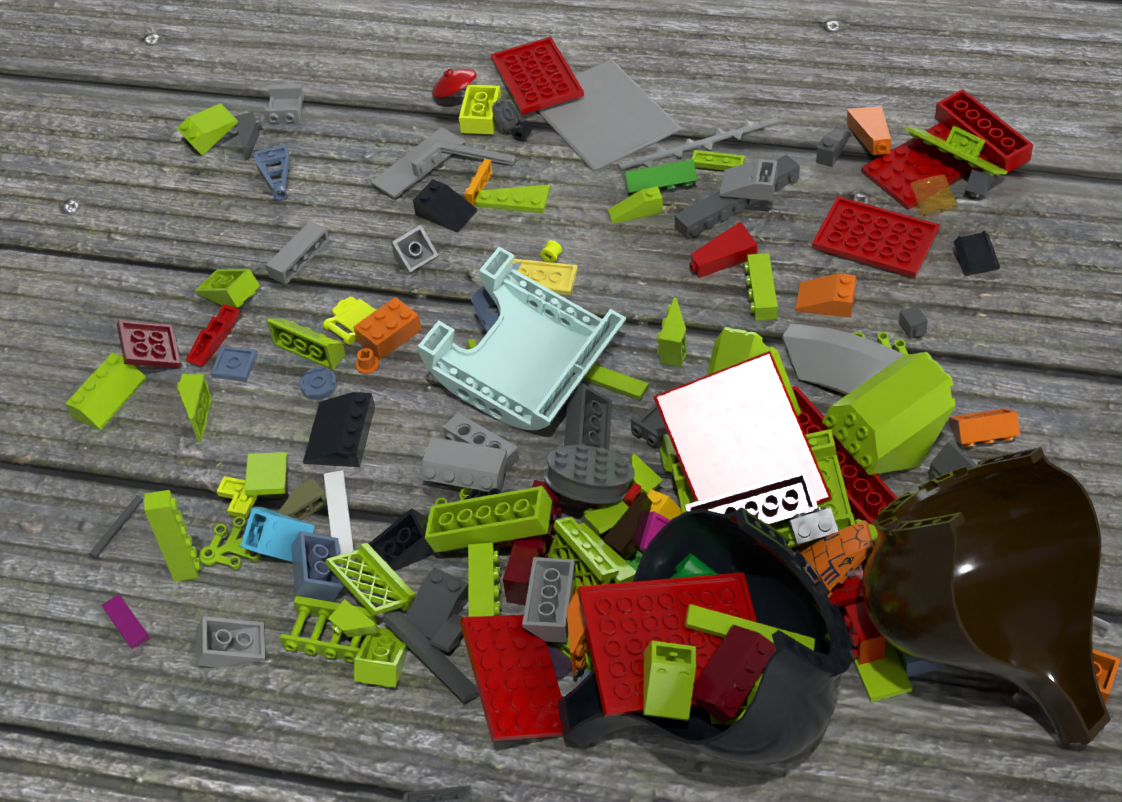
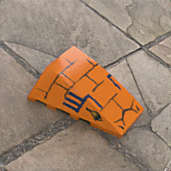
M864 520L846 527L800 552L830 592L827 595L828 598L833 594L831 592L832 588L838 582L842 584L847 579L846 573L851 568L855 570L873 550L874 545L868 522Z

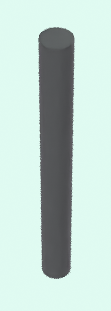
M137 495L89 553L90 557L95 559L143 501L142 497Z

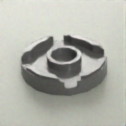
M503 98L494 102L492 112L496 122L504 130L511 131L518 123L519 113L511 102H506Z

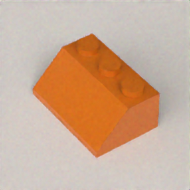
M1008 408L950 416L948 419L956 442L963 444V447L974 446L975 442L982 441L983 444L995 442L994 439L1002 438L1003 441L1013 440L1014 436L1020 435L1018 413Z

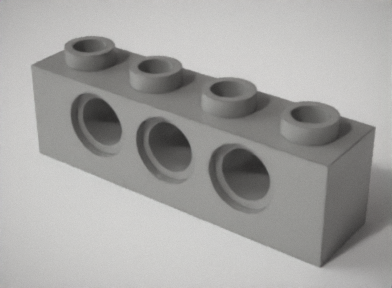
M458 412L443 426L445 439L507 450L504 474L519 460L517 446Z

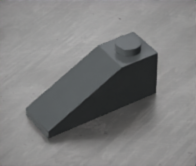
M254 111L234 116L239 121L236 125L246 160H249L260 135L258 128L261 125L259 117L255 118Z
M834 128L823 136L817 147L816 163L833 167L850 138L851 132Z

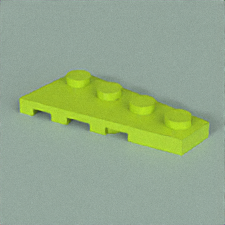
M548 184L479 190L476 207L544 213L551 186Z

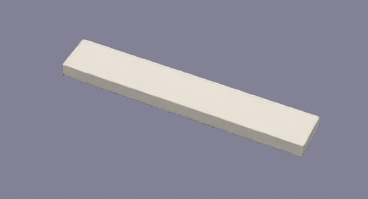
M341 470L325 473L324 480L331 537L338 538L340 555L353 552L354 547L344 472Z

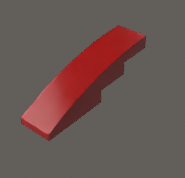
M223 304L217 317L211 318L206 330L201 329L185 361L203 367L223 343L241 311Z

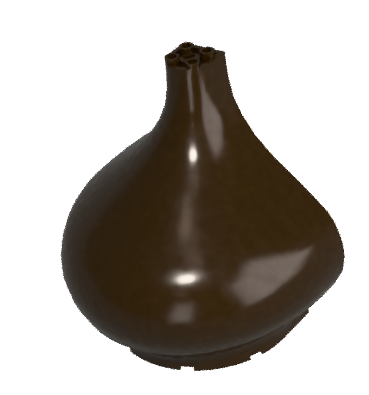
M1038 447L978 461L979 465L967 469L966 466L960 467L919 485V491L911 494L907 492L887 505L877 515L878 519L874 520L878 540L864 566L862 594L866 613L881 636L893 647L911 657L953 668L984 673L1006 680L1024 690L1039 703L1050 719L1063 746L1072 743H1091L1111 718L1096 678L1092 645L1093 612L1102 548L1101 532L1095 508L1084 486L1072 474L1049 462L1042 448Z

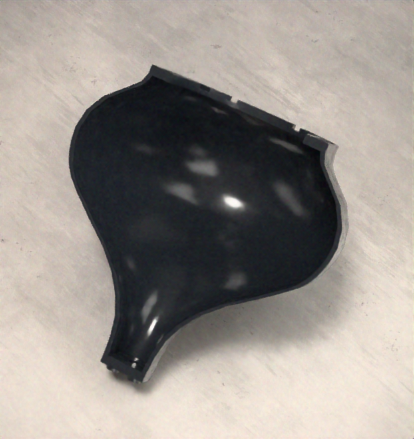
M743 507L730 514H722L704 509L686 511L662 527L648 544L638 565L633 582L670 579L677 572L675 567L692 553L719 575L744 573L757 623L815 638L814 651L780 630L773 633L772 638L776 650L768 660L753 700L742 717L733 725L712 724L709 713L702 707H691L688 721L645 716L643 713H626L624 715L604 717L593 668L590 674L576 688L558 701L564 738L585 748L608 733L621 728L638 726L659 730L703 753L727 762L763 765L791 758L807 749L825 730L837 705L839 676L846 672L851 665L852 657L848 652L852 650V646L841 612L837 604L832 606L827 597L830 593L828 588L799 550L794 552L787 545L789 540Z

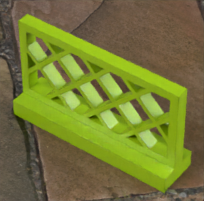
M572 516L555 520L553 527L557 532L548 556L549 558L560 559L556 555L559 548L561 559H567L565 548L568 549L569 558L575 559L576 589L579 586H583L580 580L581 575L584 586H590L588 575H591L593 585H599V580L602 581L601 585L609 584L611 578L617 577L618 568ZM577 561H579V564H580V569H581V572H580V573H579V570H578Z
M368 543L361 544L359 550L326 559L325 564L373 616L397 608H401L403 611L410 609L415 593ZM336 563L346 565V567H339L336 565ZM348 566L359 569L360 571L356 572L348 569ZM362 570L366 571L369 575L363 574ZM346 575L358 578V580H351ZM360 579L372 582V584L368 585L360 582ZM358 588L370 591V593H363ZM372 593L384 595V598L373 596ZM391 597L393 601L387 600L386 598ZM371 602L382 604V606L375 607Z

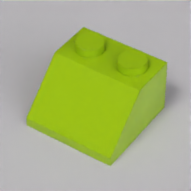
M623 501L601 504L602 506L597 509L593 506L583 512L584 516L580 518V521L600 536L611 530L628 510L629 507Z

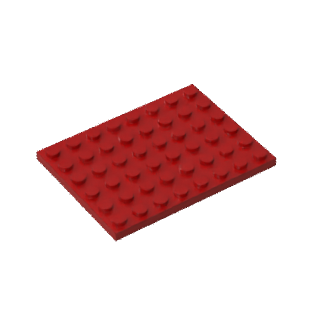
M744 573L579 586L577 589L604 717L624 715L626 713H643L644 650L651 641L696 646L695 684L723 640V637L686 628L685 620L689 604L757 622ZM691 700V707H700Z

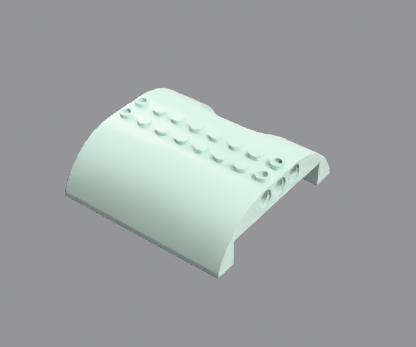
M498 247L479 270L481 281L499 310L498 320L481 342L473 349L466 350L460 348L453 342L455 330L438 320L418 345L417 349L424 364L433 376L459 398L505 424L520 429L539 430L551 423L624 324L626 317L610 309L603 319L512 269L515 255Z

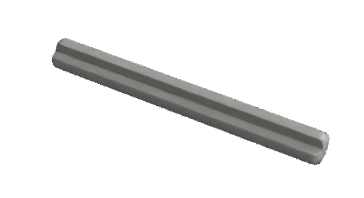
M440 140L434 141V144L439 145L443 152L483 160L488 159L508 165H514L515 155Z

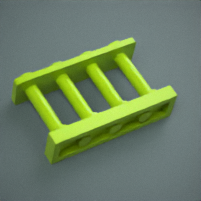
M296 596L293 603L298 617L291 634L280 635L282 647L291 652L300 651L308 655H322L329 659L338 658L353 663L360 649L358 646L362 635L353 636L350 646L338 644L341 635L335 631L330 643L318 641L326 620L341 603ZM354 606L375 624L377 623L376 615L373 616L366 608ZM306 617H318L310 639L299 637Z

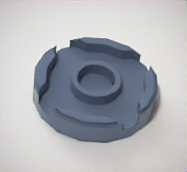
M315 367L306 371L299 381L302 394L314 400L330 396L337 387V379L334 372L326 370L324 367Z

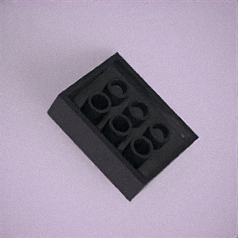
M351 392L319 402L303 464L345 467L361 466L375 410L372 393Z

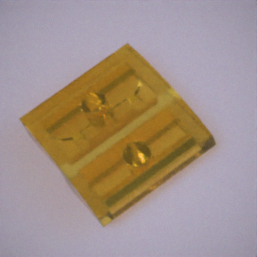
M945 175L928 177L910 183L923 217L938 211L942 213L957 207Z

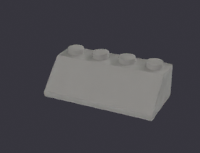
M431 437L422 460L420 479L487 492L493 488H497L500 491L503 488L507 450Z
M533 557L522 626L544 641L567 643L568 623L566 610L574 595L576 580L575 559Z

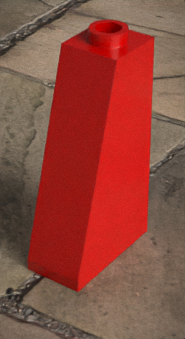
M739 222L691 254V262L689 263L692 273L695 272L698 278H702L747 261V255L757 254V243L742 222Z

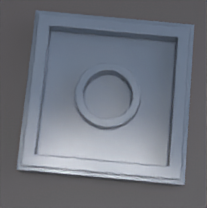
M222 346L210 373L211 377L247 382L258 355L257 350Z

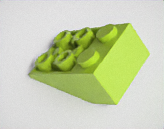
M673 298L672 304H669L667 307V318H663L662 331L657 334L656 342L659 343L657 355L660 356L661 364L682 367L687 354L686 327L677 298Z
M659 641L650 642L644 650L643 715L684 721L689 720L696 671V646Z

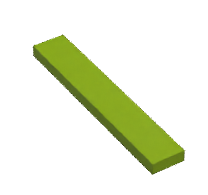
M691 604L687 607L686 628L724 638L730 627L737 625L759 632L771 642H773L772 634L780 630L814 651L815 638Z

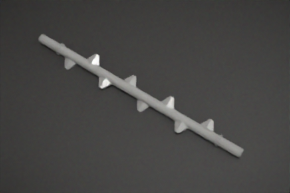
M775 117L759 121V123L755 124L746 121L745 127L728 132L717 128L715 136L695 142L687 139L685 145L668 150L659 145L655 154L638 159L634 158V160L618 164L620 171L635 166L639 167L642 164L649 168L653 166V161L672 155L681 158L683 152L702 146L711 151L712 145L715 142L732 137L741 140L742 134L759 129L763 130L766 127L779 124V120Z

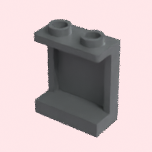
M655 403L639 419L635 417L631 419V431L636 436L645 439L651 446L660 449L663 435L668 433Z

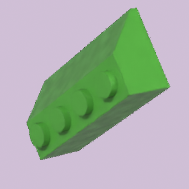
M694 159L622 173L627 193H632V195L642 189L656 186L658 188L665 186L666 189L676 188V184L680 183L683 186L693 185V181L697 180Z

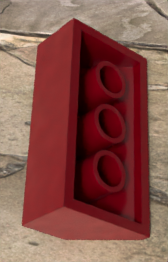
M732 625L693 685L691 700L722 723L733 719L769 658L774 653V643L759 632Z

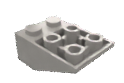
M759 159L724 170L720 196L773 201L777 179V161Z

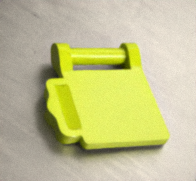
M348 297L345 300L339 301L337 306L332 309L334 317L326 319L323 323V328L337 334L344 339L347 345H352L356 341L353 326L372 314L376 309L361 299L356 300L354 297ZM338 322L340 325H342L352 333H346L344 330H342L335 324Z

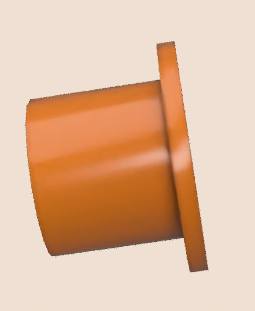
M364 348L358 351L355 366L358 372L369 374L378 369L379 360L374 356L371 349Z

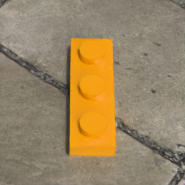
M484 159L482 164L478 166L475 177H472L469 188L465 190L464 197L473 206L476 204L479 190L484 189L493 173L491 160Z

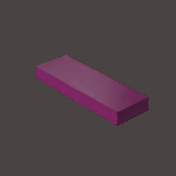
M120 594L101 605L131 649L150 639Z

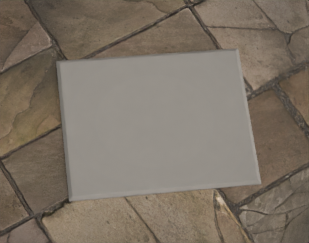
M612 59L575 75L584 90V96L536 110L593 172L682 130Z

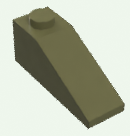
M311 478L294 489L278 513L302 521L327 505L325 492Z

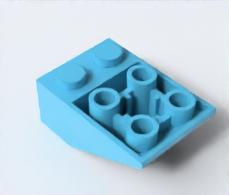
M255 507L251 510L240 547L260 554L292 561L291 545L300 531L313 533L315 525L263 507Z

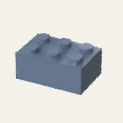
M300 531L291 545L295 595L334 602L343 588V583L325 562L328 558L340 555L338 538Z

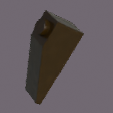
M644 492L638 496L603 538L613 550L626 560L637 551L638 546L641 544L652 501Z

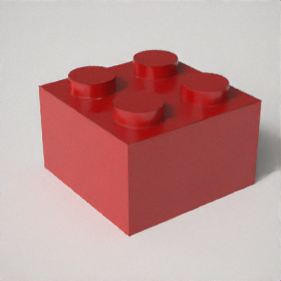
M864 601L845 606V615L842 617L850 636L852 646L850 653L852 658L856 657L859 665L883 659L885 639L876 630L868 617Z

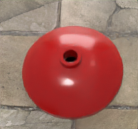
M468 68L446 70L433 87L432 96L435 99H439L460 91L476 78L475 70Z

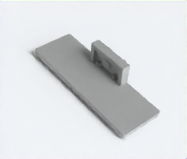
M441 127L377 176L371 183L374 187L395 199L453 154L441 151L440 146L434 144L435 140L464 145L465 140Z

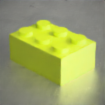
M467 85L459 115L461 133L494 134L497 122L493 116L492 106L494 102L502 99L500 86Z

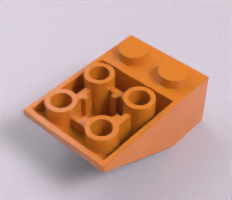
M575 593L566 610L571 664L574 676L577 675L579 669H583L586 662L585 656L588 651L590 652L579 597Z

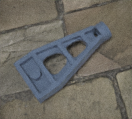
M287 145L254 152L256 166L271 188L274 199L284 200L287 197L286 184L290 164ZM281 163L279 168L268 170L266 167L271 164ZM281 175L280 179H271L273 176Z

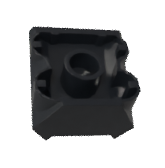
M986 231L963 237L959 235L954 241L956 247L955 257L961 261V269L966 276L1000 269L992 242Z

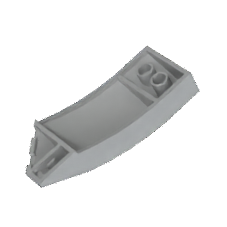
M791 324L782 336L783 343L786 344L790 362L795 368L797 381L802 380L818 384L846 395L904 355L872 340L831 328Z

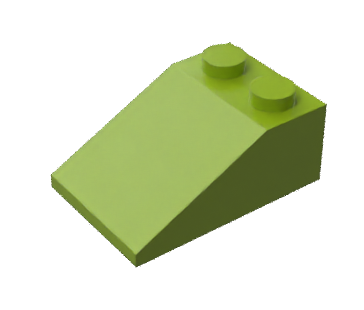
M220 103L187 117L176 129L203 156L239 121Z
M217 269L194 291L196 294L222 306L225 304L239 308L248 297L255 294V290L260 285L250 269Z
M182 374L180 382L177 383V392L181 395V403L185 406L198 442H202L212 396L204 374Z
M379 628L380 631L378 633L366 636L354 659V681L396 688L409 647L391 629Z

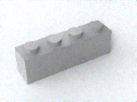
M311 221L304 226L266 264L269 277L286 285L329 242L327 228Z

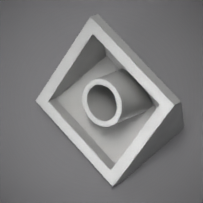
M421 225L391 242L394 260L408 273L438 256Z

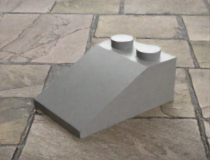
M202 616L196 629L197 666L224 667L264 661V622Z

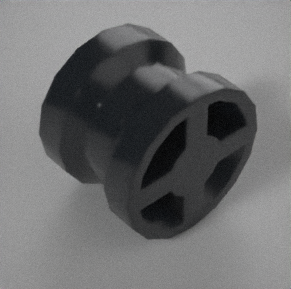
M519 120L511 130V134L516 140L522 142L531 133L532 127L527 121Z

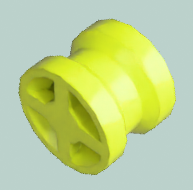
M547 241L545 248L540 252V256L544 261L554 263L557 260V256L561 254L562 247L555 241Z

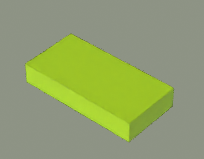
M664 434L659 451L665 471L672 472V464L675 462L676 453L669 435Z

